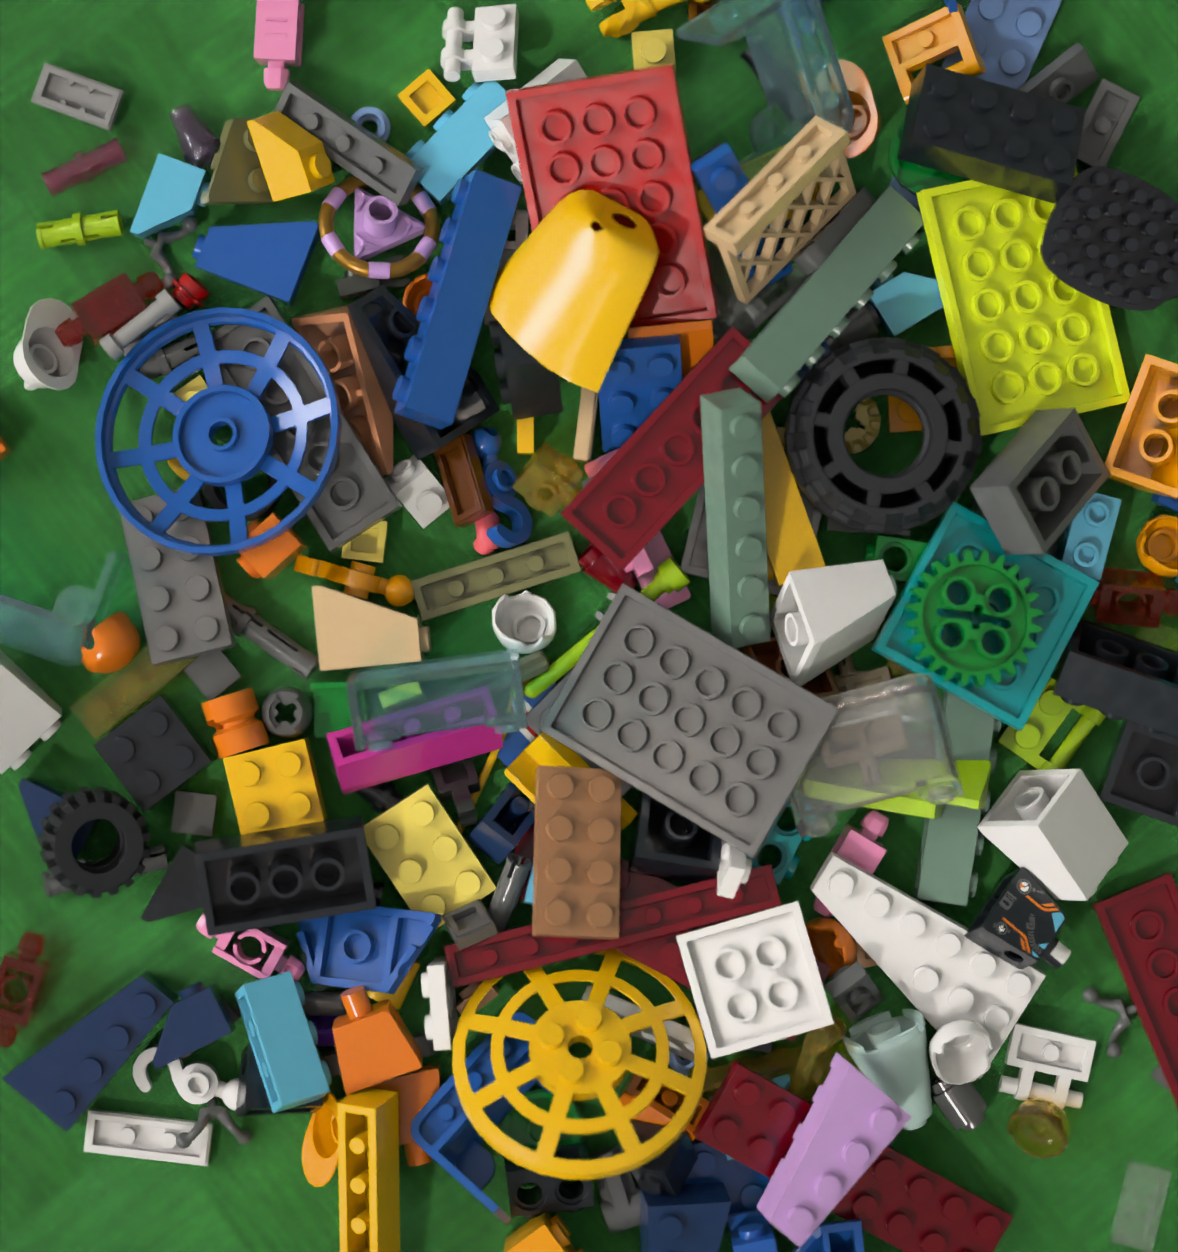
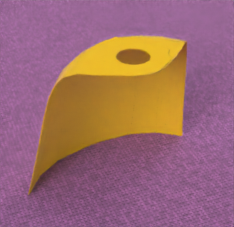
M592 190L573 192L557 203L499 269L488 301L489 308L507 333L546 368L571 383L594 392H599L609 366L653 272L658 256V246L649 223L642 216ZM617 213L629 217L635 222L637 228L629 229L619 225L612 215ZM597 221L604 227V230L599 232L593 231L591 223Z

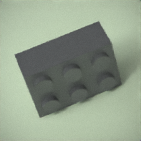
M1075 408L1036 410L970 486V490L1005 554H1045L1110 474Z

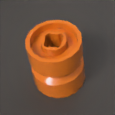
M253 687L201 703L207 725L216 728V733L212 736L218 759L270 743L263 720L256 719L255 717L256 712L260 708Z

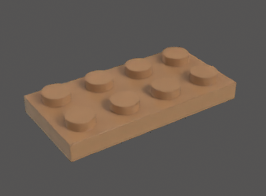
M543 765L536 767L532 936L616 940L619 938L621 778L606 769Z

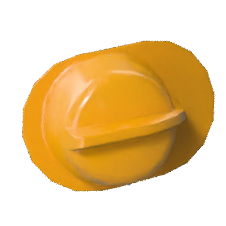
M330 1091L322 1097L323 1106L315 1113H312L302 1146L304 1175L314 1187L325 1186L331 1180L338 1165L337 1103L340 1100H337Z

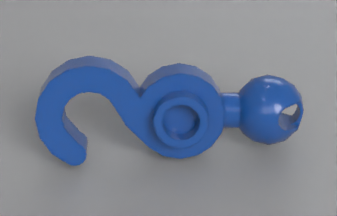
M480 427L472 433L478 456L482 458L484 465L482 470L493 507L506 514L510 518L513 527L512 531H510L504 525L498 524L487 530V536L497 546L511 548L525 542L529 538L533 527L532 518L523 502L514 497L518 489V478L515 471L506 462L499 461L498 453L502 447L500 434L492 427Z

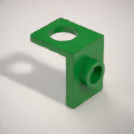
M355 681L310 683V689H313L315 738H327V733L356 725Z

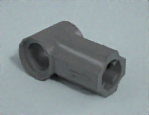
M621 1145L611 1146L589 1155V1160L613 1157L624 1152ZM631 1170L616 1176L595 1179L601 1195L599 1202L610 1235L639 1226L640 1188L635 1186Z

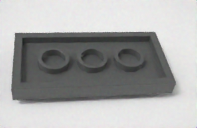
M201 488L191 504L206 508ZM179 489L172 490V492L176 494ZM158 494L131 501L139 513L150 523L167 505ZM120 512L152 665L158 667L236 647L217 556L191 555L172 550L145 536L130 524ZM183 513L166 531L167 534L177 539L196 544L214 545L209 521L191 518Z

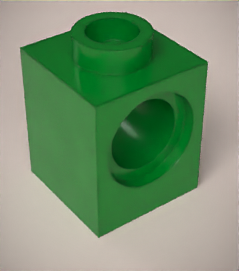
M877 535L873 538V544L866 543L863 562L882 560L883 554L888 548H897L904 556L903 566L898 571L894 572L887 569V572L893 576L895 581L907 583L927 546V542Z

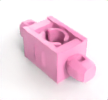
M257 0L253 58L260 65L268 66V68H264V83L270 91L284 90L290 78V71L286 69L287 67H301L305 5L300 0Z
M875 809L870 810L860 822L862 826L860 831L846 824L831 851L873 874L887 851L883 844L876 841L878 836L883 837L888 827L889 818ZM816 896L813 909L825 917L833 916Z
M204 912L196 924L200 933L209 939H212L213 936L218 939L212 950L214 954L259 979L271 977L274 970L280 974L291 971L293 980L299 982L306 969L303 961L291 954L290 957L284 955L290 941L265 927L246 930L237 937L240 940L246 936L256 937L262 945L261 952L263 953L268 951L269 943L275 946L264 966H261L257 963L265 955L261 954L257 957L246 956L242 952L241 942L238 940L234 943L233 950L228 947L236 932L208 936Z

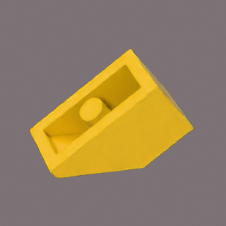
M279 111L247 121L273 202L309 193L335 182L331 170V162L326 154L323 142Z

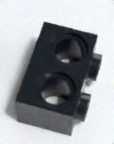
M582 1142L559 1145L556 1147L554 1157L566 1160H589L587 1144ZM504 1156L511 1217L534 1218L543 1213L562 1210L572 1213L581 1211L585 1207L594 1206L592 1180L578 1179L574 1183L566 1184L562 1182L564 1180L562 1178L539 1174L517 1165ZM525 1183L537 1184L534 1188L531 1189H523L520 1187Z

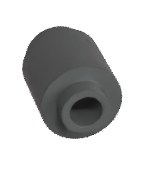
M870 302L865 303L859 311L852 307L845 315L850 322L834 340L829 336L825 338L824 341L831 353L847 344L871 339L879 334L876 326L881 323V320Z
M937 1077L930 1083L931 1090L933 1091L932 1099L955 1130L964 1128L968 1132L979 1126L986 1119L984 1112L987 1110L988 1104L972 1082L961 1085L946 1084Z

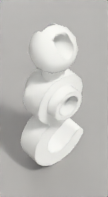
M158 1045L144 1050L137 1057L133 1065L134 1081L142 1092H148L153 1087V1082L149 1077L147 1068L148 1064L154 1059ZM179 1058L167 1064L172 1081L178 1093L185 1101L200 1105L208 1102L215 1096L222 1098L224 1104L229 1109L236 1111L239 1078L232 1079L229 1082L220 1081L217 1070L213 1065L204 1061H195L184 1067L182 1059Z

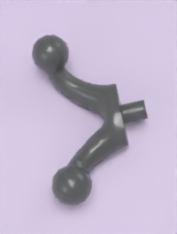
M193 216L184 218L182 221L183 228L171 232L159 231L155 240L146 237L144 240V245L152 247L150 258L155 260L165 272L162 284L167 289H174L176 286L172 283V280H178L171 263L162 251L163 245L178 241L196 231L198 221Z
M1087 987L1082 994L1086 1002L1117 1011L1120 1016L1110 1033L1109 1042L1106 1047V1053L1109 1057L1118 1058L1122 1054V1047L1117 1043L1121 1033L1128 1026L1132 1025L1130 1014L1137 1012L1134 1004L1126 1007L1122 998L1109 999L1099 997V993L1095 988Z
M211 1099L208 1101V1107L199 1110L198 1119L189 1133L181 1132L176 1137L177 1146L184 1149L188 1148L192 1141L204 1130L210 1119H218L236 1137L239 1144H248L252 1139V1134L248 1129H239L229 1115L227 1108L216 1106V1100Z

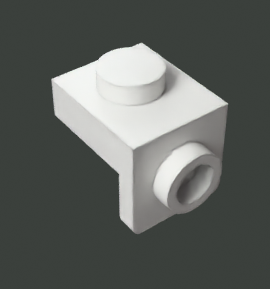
M415 455L397 463L393 467V473L385 478L396 497L423 529L450 508L445 489L421 459L417 460Z

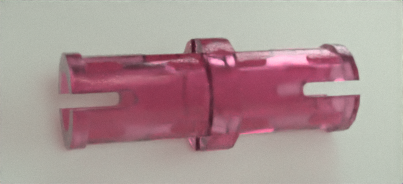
M115 137L111 141L84 154L80 150L73 154V159L41 174L52 197H55L57 194L84 181L88 184L96 181L95 176L119 164L126 163L128 160L120 142Z

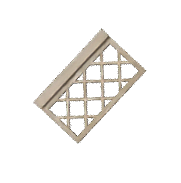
M815 116L703 227L707 239L719 247L739 301L747 305L781 271L792 257L856 195L855 186L844 154V149L850 144L847 131ZM817 181H821L816 199L811 200ZM838 182L840 189L829 199L834 183ZM789 209H794L788 228H783ZM807 209H812L808 222L802 227ZM784 237L781 249L774 255L779 238ZM766 238L760 256H755L760 239ZM751 266H756L753 277L747 282Z

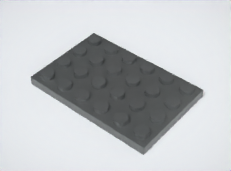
M622 583L539 730L750 857L757 858L841 710Z

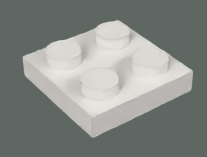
M446 956L436 957L427 966L426 972L421 973L423 998H430L431 1008L429 1014L425 1015L424 1019L425 1035L427 1040H433L434 1051L452 1049L458 1024V1012L455 1008L457 1004L456 988H453Z

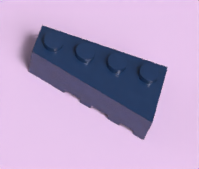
M147 970L2 1079L67 1132L180 996Z
M724 1183L684 1184L677 1198L663 1194L654 1196L640 1188V1252H718L732 1203Z

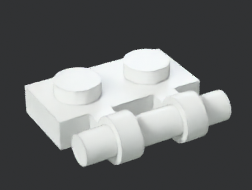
M516 4L475 8V20L465 21L464 11L459 7H452L448 10L447 19L444 20L442 27V36L446 40V46L441 51L440 65L444 68V78L447 81H458L461 71L472 70L475 82L516 79L519 12ZM473 41V49H462V42Z
M1016 1023L1011 1030L1004 1063L1020 1067L1017 1078L1001 1075L998 1091L1013 1094V1098L1017 1100L1027 1101L1028 1098L1050 1102V1107L1064 1109L1065 1106L1080 1109L1083 1102V1093L1069 1090L1071 1079L1088 1082L1096 1041L1094 1039ZM1038 1071L1056 1075L1054 1085L1050 1086L1033 1082L1034 1072Z

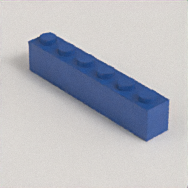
M477 169L463 179H458L451 196V202L456 203L452 218L448 217L440 233L439 240L444 242L441 256L435 257L428 274V280L432 282L428 297L424 296L417 310L416 320L421 321L417 336L413 335L410 338L406 347L404 359L409 361L405 376L401 375L398 378L393 391V399L397 400L394 410L395 414L440 430L453 424L522 189L521 186Z

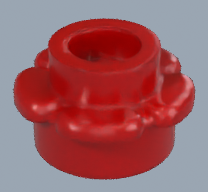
M185 271L178 280H172V283L177 287L172 294L190 310L195 305L200 308L205 306L204 301L211 293L191 274Z

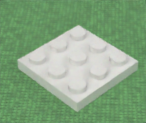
M798 901L676 936L711 1059L834 1024Z

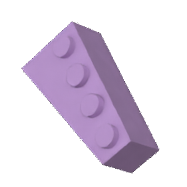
M837 1052L829 1065L832 1068L824 1084L819 1085L812 1098L814 1103L803 1124L799 1123L792 1136L794 1141L786 1157L781 1158L756 1206L772 1225L798 1247L805 1243L911 1118L908 1113Z

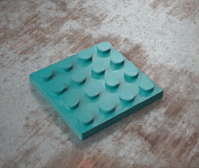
M953 502L945 510L872 650L1017 731H1021L1099 582L1047 553L1005 554L988 521ZM966 549L971 550L974 560L977 559L980 551L988 550L990 563L997 556H1005L1003 565L1005 570L1018 564L1019 570L1015 578L1017 580L1027 577L1031 578L1030 583L1024 588L1026 594L1039 593V597L1030 602L1031 608L1043 610V614L1032 618L1033 624L1043 628L1042 632L1030 634L1029 636L1038 645L1037 649L1022 650L1029 662L1022 665L1013 661L1016 674L1008 676L1000 670L1001 682L993 684L986 675L984 687L976 688L972 676L965 687H959L957 674L950 681L943 682V668L940 667L938 670L929 673L927 669L931 662L930 657L919 660L915 658L922 649L921 644H908L907 642L917 634L916 629L906 628L903 624L915 619V614L905 610L904 605L917 603L918 599L912 596L909 590L912 587L924 588L918 575L925 572L934 576L930 564L937 560L947 567L945 555L952 552L961 562L962 551ZM951 583L947 589V596L953 604L961 605L965 598V592L959 584ZM993 590L988 598L989 605L994 611L1001 613L1006 606V599L1001 592ZM944 609L937 610V615L941 617L972 621V627L981 623H990L1003 628L1010 626L1006 620L976 617L974 614L975 609L965 614H957ZM945 624L940 631V638L946 646L954 647L958 640V633L953 626ZM986 632L982 638V646L987 653L994 655L998 651L999 640L995 634Z

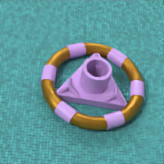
M354 175L333 187L322 202L318 224L323 245L331 258L339 265L363 277L390 279L409 274L426 263L437 247L440 235V220L435 204L427 192L416 184L410 199H412L421 213L425 224L399 210L397 205L385 196H374L363 190L362 188L372 187ZM355 192L354 253L352 255L346 250L335 233L334 216L346 197ZM424 234L412 254L402 260L393 263L365 261Z

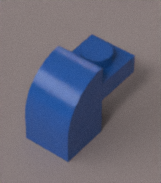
M758 1209L728 1214L727 1223L733 1252H777L771 1223Z

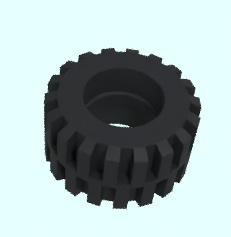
M88 786L78 787L79 792L72 794L68 791L62 795L63 801L59 804L54 801L48 809L51 813L48 818L43 816L40 823L43 827V832L38 834V843L42 848L40 855L47 865V869L66 889L69 888L75 894L83 897L86 893L92 898H102V893L105 892L113 896L120 893L118 887L123 884L129 888L135 883L131 878L136 872L141 875L146 868L142 862L144 858L150 857L151 849L147 846V841H151L150 831L145 827L147 822L143 815L130 801L118 792H111L106 787L96 786V789H90ZM94 819L110 821L117 830V842L111 854L104 860L93 864L77 861L71 850L72 839L76 831L83 824Z

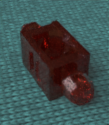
M123 272L71 303L72 312L76 319L72 321L68 318L58 325L55 330V334L63 347H72L82 342V337L86 334L95 347L100 344L99 340L108 333L112 335L147 308L143 300L147 298L151 301L164 289V285L157 273L147 272L137 277V282L132 284L126 273Z
M1104 567L1101 579L1098 581L1099 584L1087 607H1090L1091 604L1093 605L1097 622L1159 628L1162 611H1165L1166 615H1178V589L1168 587L1166 591L1162 576H1156L1152 572ZM1128 593H1134L1138 595L1134 600L1129 602H1124L1120 600L1122 596Z
M26 931L17 947L20 954L13 951L5 954L0 967V1046L9 1048L16 1041L20 1031L17 1025L26 1028L33 1023L51 964L37 959L38 956L43 955L45 936L34 931ZM12 968L19 970L11 974ZM22 972L28 973L22 979L28 988L26 999L19 1000L14 1006L9 1005L15 999L9 991L10 981L21 976ZM26 1004L25 1009L19 1008V1007L24 1006V1005Z

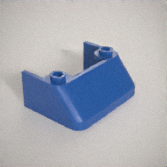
M516 1012L511 1019L528 1024H536V1021L529 1015L521 1012ZM491 1033L484 1038L465 1060L468 1080L473 1093L478 1092L496 1080L491 1063ZM505 1036L503 1054L508 1073L529 1062V1041ZM452 1074L414 1117L411 1124L412 1137L428 1155L507 1225L512 1219L482 1192L492 1181L496 1171V1164L492 1155L481 1146L484 1139L478 1134L463 1110L456 1093L454 1076ZM536 1078L517 1088L523 1095L537 1083L545 1091L551 1093ZM503 1096L482 1110L489 1120L497 1126L514 1106Z

